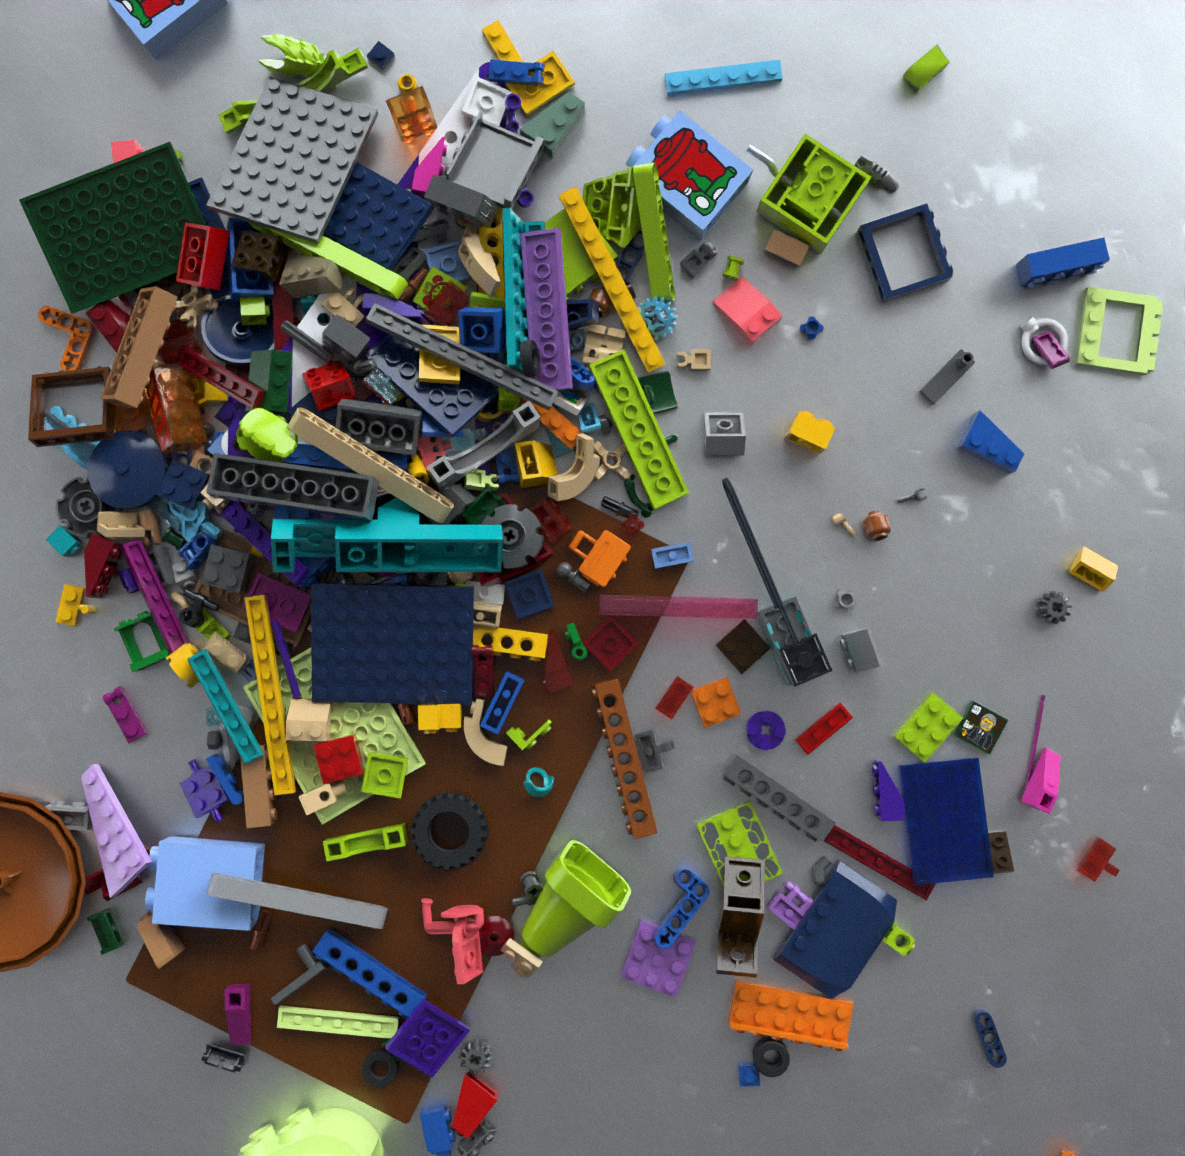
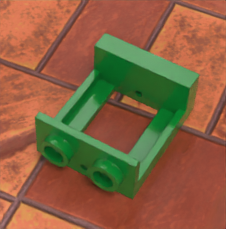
M148 611L137 614V618L132 621L130 619L119 622L118 627L114 628V631H119L131 658L132 664L129 666L132 672H139L166 660V657L170 655L156 623ZM139 623H146L150 626L161 650L146 658H143L133 635V630Z

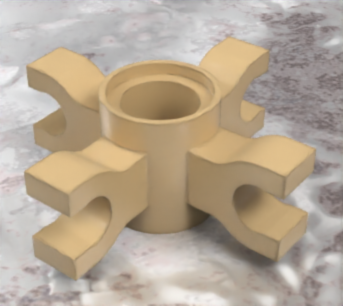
M192 285L191 292L184 295L181 301H176V309H178L176 316L181 317L180 320L182 322L188 321L187 327L189 329L195 328L197 319L202 317L207 310H216L218 302H210L211 294H207L206 290H200V286Z
M599 441L594 443L595 448L593 452L600 457V466L593 479L597 481L606 471L613 470L622 481L626 480L631 473L620 464L621 455L626 451L623 443L621 442L614 451L609 452ZM607 456H610L614 459L613 466H610L607 463Z

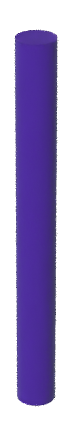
M271 621L270 623L293 698L300 697L301 693L279 621Z

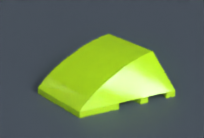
M633 166L622 172H615L611 176L601 177L585 183L583 187L582 199L597 229L606 239L617 243L622 248L628 245L640 227Z

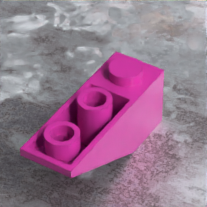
M442 137L415 169L411 193L421 198H425V193L433 175L442 176L444 164L441 163L442 156L446 157L448 146L444 144L445 137Z
M1044 748L1021 802L1050 814L1058 797L1060 755Z

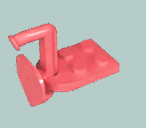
M429 898L421 899L425 931L428 934H453L452 954L454 956V974L457 984H465L482 974L483 963L479 929L484 924L483 908L478 905L454 906L442 912L441 917L454 918L455 921H432L431 904L433 900ZM475 914V920L467 918V916Z

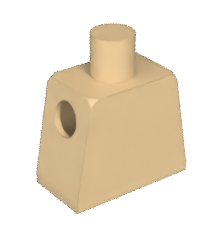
M343 782L333 786L327 783L299 795V799L306 815H309L337 802L336 797L347 792ZM328 792L329 798L322 800L320 794Z

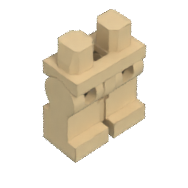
M588 325L582 361L584 367L589 370L588 365L622 350L626 330L609 327L608 334H605L606 326Z

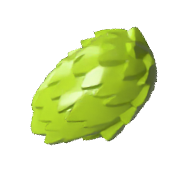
M276 33L261 37L265 43L279 48L285 55L284 60H259V63L271 72H282V74L291 77L295 75L309 77L325 60L324 52L320 53L315 44L311 45L305 40H297L293 37Z

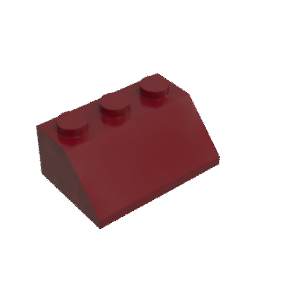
M124 294L96 304L85 313L117 353L134 309Z

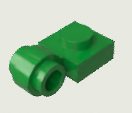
M575 624L566 625L568 628L565 630L568 641H573L575 645L572 649L573 658L576 660L585 659L587 649L582 644ZM577 649L583 650L582 656L576 655Z

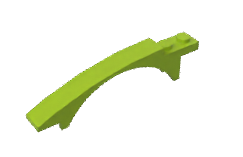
M359 48L342 57L332 49L327 53L321 66L296 85L328 93L336 89L337 84L369 67ZM258 99L235 101L231 103L233 107L218 114L226 133L245 127Z

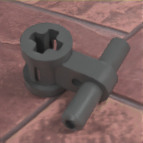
M528 871L520 877V882L525 887L524 892L526 896L512 899L511 904L513 907L525 904L530 906L536 903L543 888L537 882L538 876L535 872Z

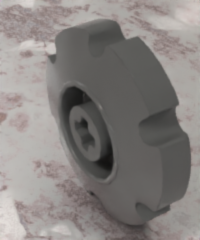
M88 476L85 481L80 477L70 480L61 489L63 498L56 501V513L59 522H66V530L72 535L90 539L92 533L102 535L97 531L99 512H122V509L110 506L97 497L91 488Z
M514 504L495 508V516L490 517L487 515L481 524L502 526V562L504 568L517 569L528 565V557L536 558L541 551L544 537L538 534V530L542 528V525L536 515L526 508L520 512L519 506ZM513 534L515 538L509 539L508 535Z

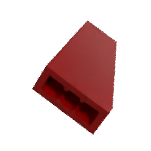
M465 1072L452 1124L454 1132L460 1137L464 1136L467 1139L497 1102L499 1095L471 1072Z

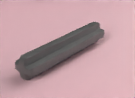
M288 320L281 325V330L323 361L328 363L333 360L334 354Z

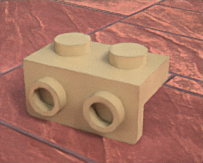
M137 512L98 513L97 531L105 536L106 539L117 540L118 537L135 540L137 537L145 536V529L137 524Z

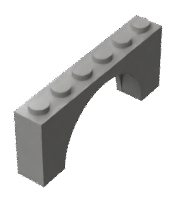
M530 401L515 409L506 422L476 445L454 456H442L428 465L427 469L430 479L439 492L446 486L450 487L515 445V443L538 430L541 419L540 415Z

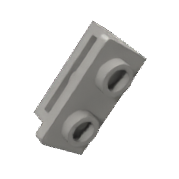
M52 801V804L45 806V808L61 818L68 830H90L91 817L88 806H84V802H72V805H65V801Z

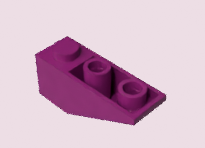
M250 983L230 984L225 989V1014L230 1045H251Z

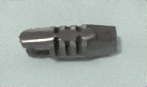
M863 156L857 160L854 166L871 176L870 181L877 187H882L890 193L898 190L899 185L895 179L889 176L890 173L876 162Z

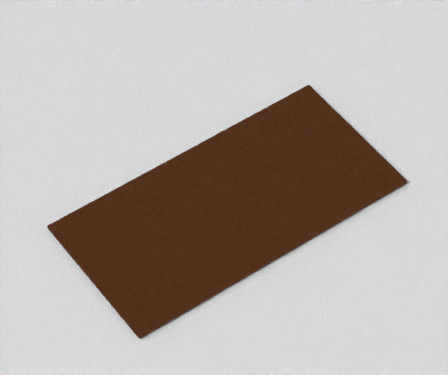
M407 459V462L412 463L413 460ZM492 461L489 468L492 473H497L496 463ZM464 478L460 479L454 484H464ZM432 482V484H433L435 490H436L438 493H440V492L438 491V489L436 488V486L434 485V483ZM506 482L504 485H499L497 490L494 491L497 496L506 492L513 503L519 506L521 512L526 508L536 515L542 525V528L538 530V534L544 537V542L554 553L539 568L525 574L542 569L555 606L517 619L505 586L499 628L548 634L546 657L541 658V661L529 660V656L521 655V659L509 657L510 653L503 652L501 656L493 655L494 696L507 671L525 679L500 733L497 735L482 727L487 738L494 742L508 745L504 766L492 764L481 759L470 748L464 733V717H473V714H470L471 705H462L463 727L458 728L457 732H446V728H441L436 733L424 734V730H419L418 706L421 704H412L411 709L415 723L404 726L426 764L405 776L401 799L374 794L322 825L315 812L306 815L299 799V795L304 793L294 777L296 792L276 795L275 800H273V806L277 810L275 824L247 828L244 802L235 805L229 800L219 808L224 819L215 823L214 817L210 813L198 836L201 839L265 843L262 882L387 907L388 911L383 929L260 906L259 914L262 910L272 913L267 928L269 932L265 935L261 951H254L249 948L254 933L252 929L246 931L170 925L186 949L158 969L144 943L126 977V981L129 984L228 1033L225 1014V989L230 984L250 983L251 1046L405 1124L410 1122L431 1077L407 1062L398 1061V1074L391 1084L385 1087L370 1085L363 1077L362 1065L366 1056L377 1049L386 1050V1047L382 1046L385 1038L277 1028L280 1006L399 1017V1029L406 1021V1018L399 1015L397 1009L384 1005L381 1002V998L368 994L362 985L352 983L344 973L340 974L334 971L332 965L328 962L326 963L329 967L282 1003L275 1005L271 998L308 971L296 950L302 945L307 944L312 952L324 933L331 928L428 994L425 1000L460 1021L492 956L481 951L483 973L465 984H457L454 974L455 962L452 954L453 934H428L425 931L421 899L429 898L433 900L431 904L432 921H455L454 918H442L441 913L459 905H478L483 908L484 919L489 916H501L510 921L517 907L512 906L511 900L522 897L525 889L520 882V877L525 872L535 871L603 734L601 728L605 727L603 719L599 720L597 708H600L598 700L594 701L592 689H595L594 684L617 678L623 694L688 564L683 563L655 569L651 549L670 545L574 497L556 501L548 496V484L521 488L520 482ZM469 489L476 497L483 492ZM376 497V511H374L372 520H378V507L385 504L378 497ZM419 512V525H423L427 518L423 513ZM463 517L456 525H463ZM580 530L595 540H598L603 531L607 530L631 546L630 551L626 555L627 561L620 564L615 572L616 578L614 580L610 579L606 587H597L591 583L583 593L571 582L568 583V577L562 578L557 574V566L562 562L569 563L572 571L578 570V573L582 576L579 572V567L584 559L568 549L569 544ZM583 538L577 549L588 555L594 544ZM336 566L327 583H335L339 573L336 572ZM409 572L414 574L412 585L414 580L426 585L432 584L431 582L419 579L416 572ZM473 572V578L469 581L480 582L479 572ZM377 573L369 574L375 579L383 576ZM447 579V586H455L454 583L451 584ZM612 616L638 643L625 658L609 671L587 647L585 659L576 660L573 658L572 649L575 645L573 641H568L565 630L568 628L566 625L575 624L583 644L598 627ZM307 628L299 646L294 647L290 659L311 648V631ZM487 634L482 638V642L484 645H491L493 638ZM505 637L502 640V646L506 649H509L513 644L512 639L509 637ZM524 640L521 644L522 649L530 651L532 649V642ZM577 649L576 655L582 656L583 650ZM480 655V657L486 658V655ZM472 682V702H476L477 698L485 700L483 720L494 696L474 697ZM607 696L604 699V705H613L614 698ZM392 703L394 709L396 710L398 716L401 719L399 709H397L398 704ZM259 716L252 732L259 745H265L267 742L264 723ZM548 719L552 721L549 725L551 729L544 736L539 734L535 738L537 742L529 750L526 747L522 750L506 734L511 727L515 729L519 727L526 735L524 739L527 740ZM239 758L231 773L237 779L236 785L239 790L243 791L241 759ZM531 768H541L547 773L548 777H554L553 788L544 797H532L524 787L526 774ZM532 773L530 781L533 785L544 788L542 776L538 773ZM448 791L450 793L461 792L462 795H468L472 797L474 802H478L481 805V810L486 814V821L489 826L486 844L478 858L470 865L463 866L462 869L444 871L443 868H432V864H426L422 861L423 857L417 855L415 852L416 847L412 845L410 830L413 824V817L420 806L434 795ZM454 812L440 814L435 818L431 827V834L435 842L446 849H456L462 846L467 840L469 833L465 819ZM405 823L409 842L406 846L387 850H373L326 862L323 841L327 838ZM475 914L467 916V918H473L475 920ZM496 934L490 936L494 941L498 939ZM337 948L332 949V954L335 957L341 956ZM351 959L348 960V965L351 968H356L357 962ZM371 971L364 972L366 978H374ZM387 982L381 983L382 989H391ZM400 993L397 995L400 1001H407L405 994ZM377 1061L373 1064V1071L375 1074L382 1076L388 1072V1066L384 1061Z

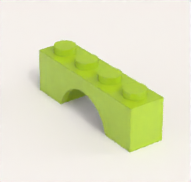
M405 823L327 838L323 841L327 862L373 850L403 847L409 842Z

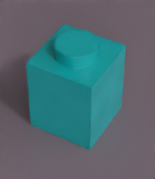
M58 526L46 539L52 547L62 556L66 557L76 555L83 544L76 536L69 533L64 526Z

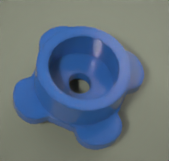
M813 316L809 317L808 321L800 326L801 332H805L810 340H814L816 335L824 329L823 325Z

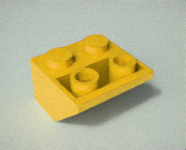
M535 440L515 443L514 453L521 488L548 484V476L558 475L551 445Z

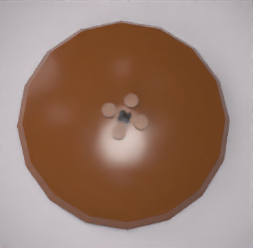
M0 792V972L29 967L59 947L79 917L86 880L80 847L61 818L32 798Z

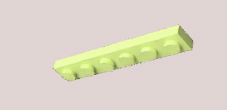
M290 1006L279 1007L277 1028L389 1039L398 1031L399 1017Z

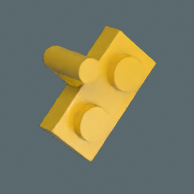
M64 584L55 622L77 626L80 611L84 614L95 613V607L82 604L86 588Z

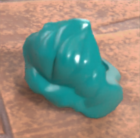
M534 767L527 772L524 787L532 797H544L553 788L554 777H548L543 769ZM532 773H538L542 776L544 788L533 785L530 781Z

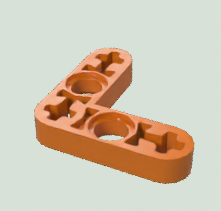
M50 306L42 307L38 312L40 321L71 333L60 362L61 369L68 371L78 370L82 367L94 336V325L85 319ZM50 313L53 316L57 317V319L54 320L52 318H46L45 314ZM66 317L71 319L69 327L62 326V321ZM77 324L79 326H86L87 328H89L88 332H83L79 328H76ZM76 342H81L82 344L80 352H74L73 345ZM70 354L78 356V359L71 357ZM72 362L74 364V368H69L67 366V363Z

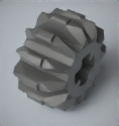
M1050 591V594H1043L1044 600H1038V603L1042 605V607H1037V611H1042L1039 617H1046V623L1052 621L1053 624H1058L1059 620L1065 622V616L1071 615L1067 608H1072V605L1066 604L1070 598H1063L1062 592L1056 594L1055 591ZM1052 604H1056V611H1052V607H1054Z
M475 1039L474 1045L468 1041L467 1047L462 1046V1054L459 1055V1059L463 1060L460 1066H467V1073L472 1069L474 1075H477L478 1069L481 1073H485V1067L490 1068L491 1063L489 1061L493 1060V1055L489 1054L491 1047L485 1048V1041L479 1045L478 1039ZM473 1054H475V1056H480L479 1060H477V1058H472Z

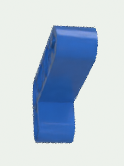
M687 869L677 870L673 875L674 883L685 893L652 936L654 945L659 948L666 949L674 943L709 896L710 889L708 885ZM682 873H686L688 877L685 884H682L679 880ZM698 885L703 888V893L699 897L695 894V888ZM686 901L691 904V909L687 913L683 910V904ZM674 917L679 920L677 928H672L670 924ZM660 935H663V936L666 935V936H665V940H666L665 943H663V942L660 943V941H661V939L659 938Z

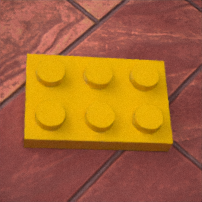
M554 51L536 61L545 65L544 72H542L543 85L505 83L508 90L512 92L511 94H517L520 97V107L526 116H529L575 85L574 80ZM529 72V76H534V72Z
M422 325L460 344L459 327ZM419 349V382L459 384V367Z

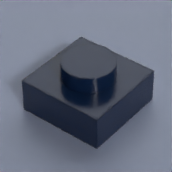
M380 41L367 54V58L382 70L395 56L394 52Z

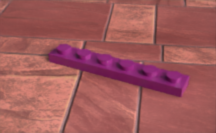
M140 538L121 545L120 549L163 641L169 653L172 654L183 644H189L147 552Z

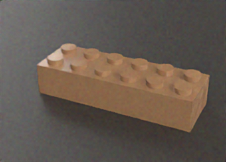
M156 286L140 290L102 392L101 400L120 408H137L142 403L144 387H147L149 384L150 371L157 362L155 357L158 350L163 346V335L169 329L170 316L177 307V296Z

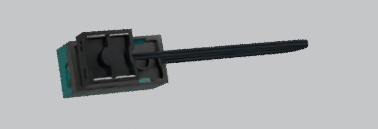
M728 478L722 479L727 498L774 605L756 612V615L786 685L796 687L833 671L817 633L812 634L796 596L784 601L781 600L736 492Z

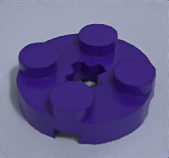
M767 710L758 711L748 719L746 736L749 742L756 748L762 750L774 749L783 741L786 729L782 718L778 714ZM763 725H764L765 727H767L768 725L770 726V729H769L770 734H769V735H767V734H763V735H762V734L760 733V732H762V728H761V727H762Z

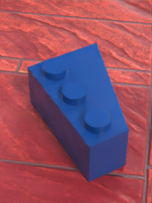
M981 410L973 414L957 446L958 449L1008 474L1017 470L1024 456V453Z

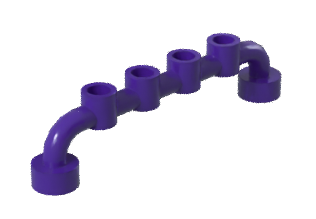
M509 94L505 100L508 115L506 129L518 134L519 124L516 122L515 111L519 109L521 99L517 94ZM527 183L517 200V203L522 208L530 207L534 200L533 194L525 190Z

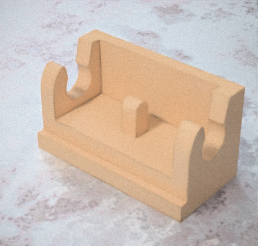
M774 229L765 250L800 266L809 245Z

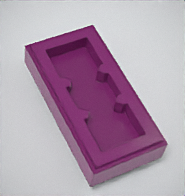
M1050 330L1032 337V344L1051 369L1070 362L1069 355Z

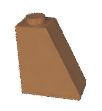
M149 911L140 918L142 922L136 925L157 968L160 969L185 950L186 947L170 925L152 924L153 913Z

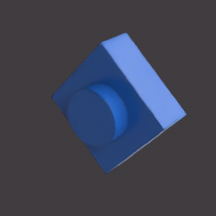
M755 1063L738 1064L740 1087L760 1086V1075Z

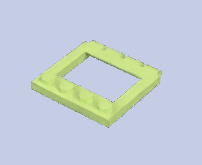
M1087 287L1085 290L1075 364L1143 375L1147 374L1148 371L1154 372L1156 357H1152L1150 354H1157L1159 338L1152 337V335L1157 336L1160 333L1161 319L1155 318V316H1162L1164 302L1157 301L1158 297ZM1106 301L1144 307L1137 362L1098 356Z

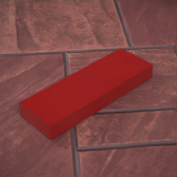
M839 702L794 740L809 755L853 717L843 704Z

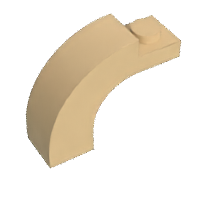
M584 433L577 434L575 461L565 473L548 476V496L556 501L567 500L577 496L588 487L597 472L600 457L593 453L595 448L593 438Z
M477 698L476 702H472L470 714H473V717H464L466 740L473 752L481 759L492 764L504 766L508 745L494 742L484 734L480 724L485 700Z

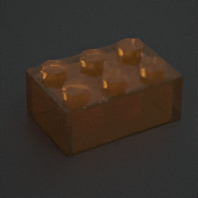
M423 86L386 100L402 143L412 142L423 134L430 135L437 129L432 107Z

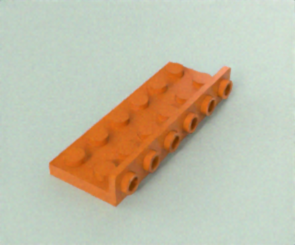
M735 980L728 1025L736 1033L747 1031L752 1032V1035L757 1037L769 1035L772 1039L779 1041L785 1038L790 1039L791 1042L796 1044L807 1042L817 1048L828 1046L834 1051L848 1050L847 1038L854 1003L848 1000L830 999L826 996Z

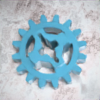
M654 296L652 302L647 298L645 300L646 305L641 303L639 305L641 310H638L643 320L647 321V328L651 336L654 335L655 340H658L660 335L666 338L667 333L671 334L673 332L671 327L677 325L673 321L678 318V315H673L676 308L669 307L670 301L664 303V297L658 301L657 296ZM650 306H656L652 311L646 310ZM655 314L658 315L657 318H658L659 320H658L657 322L654 321L655 318H654L653 316H654ZM659 326H666L663 330L656 331Z

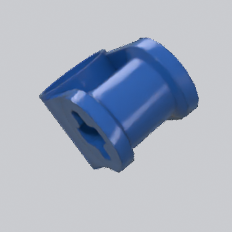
M198 533L179 550L178 555L185 559L190 570L197 569L208 558L211 545L218 546V541L209 535Z

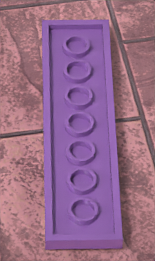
M553 228L521 233L529 340L536 342L540 355V372L538 376L532 377V379L555 390L573 389L561 229Z

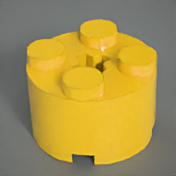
M185 643L166 657V660L171 661L169 665L182 681L186 679L189 682L187 686L193 688L200 681L187 658L200 651L194 644Z

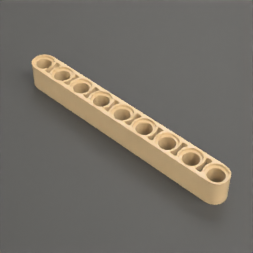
M297 408L288 424V428L293 433L360 475L374 476L379 481L381 488L438 523H443L454 507V504L448 498L304 408Z

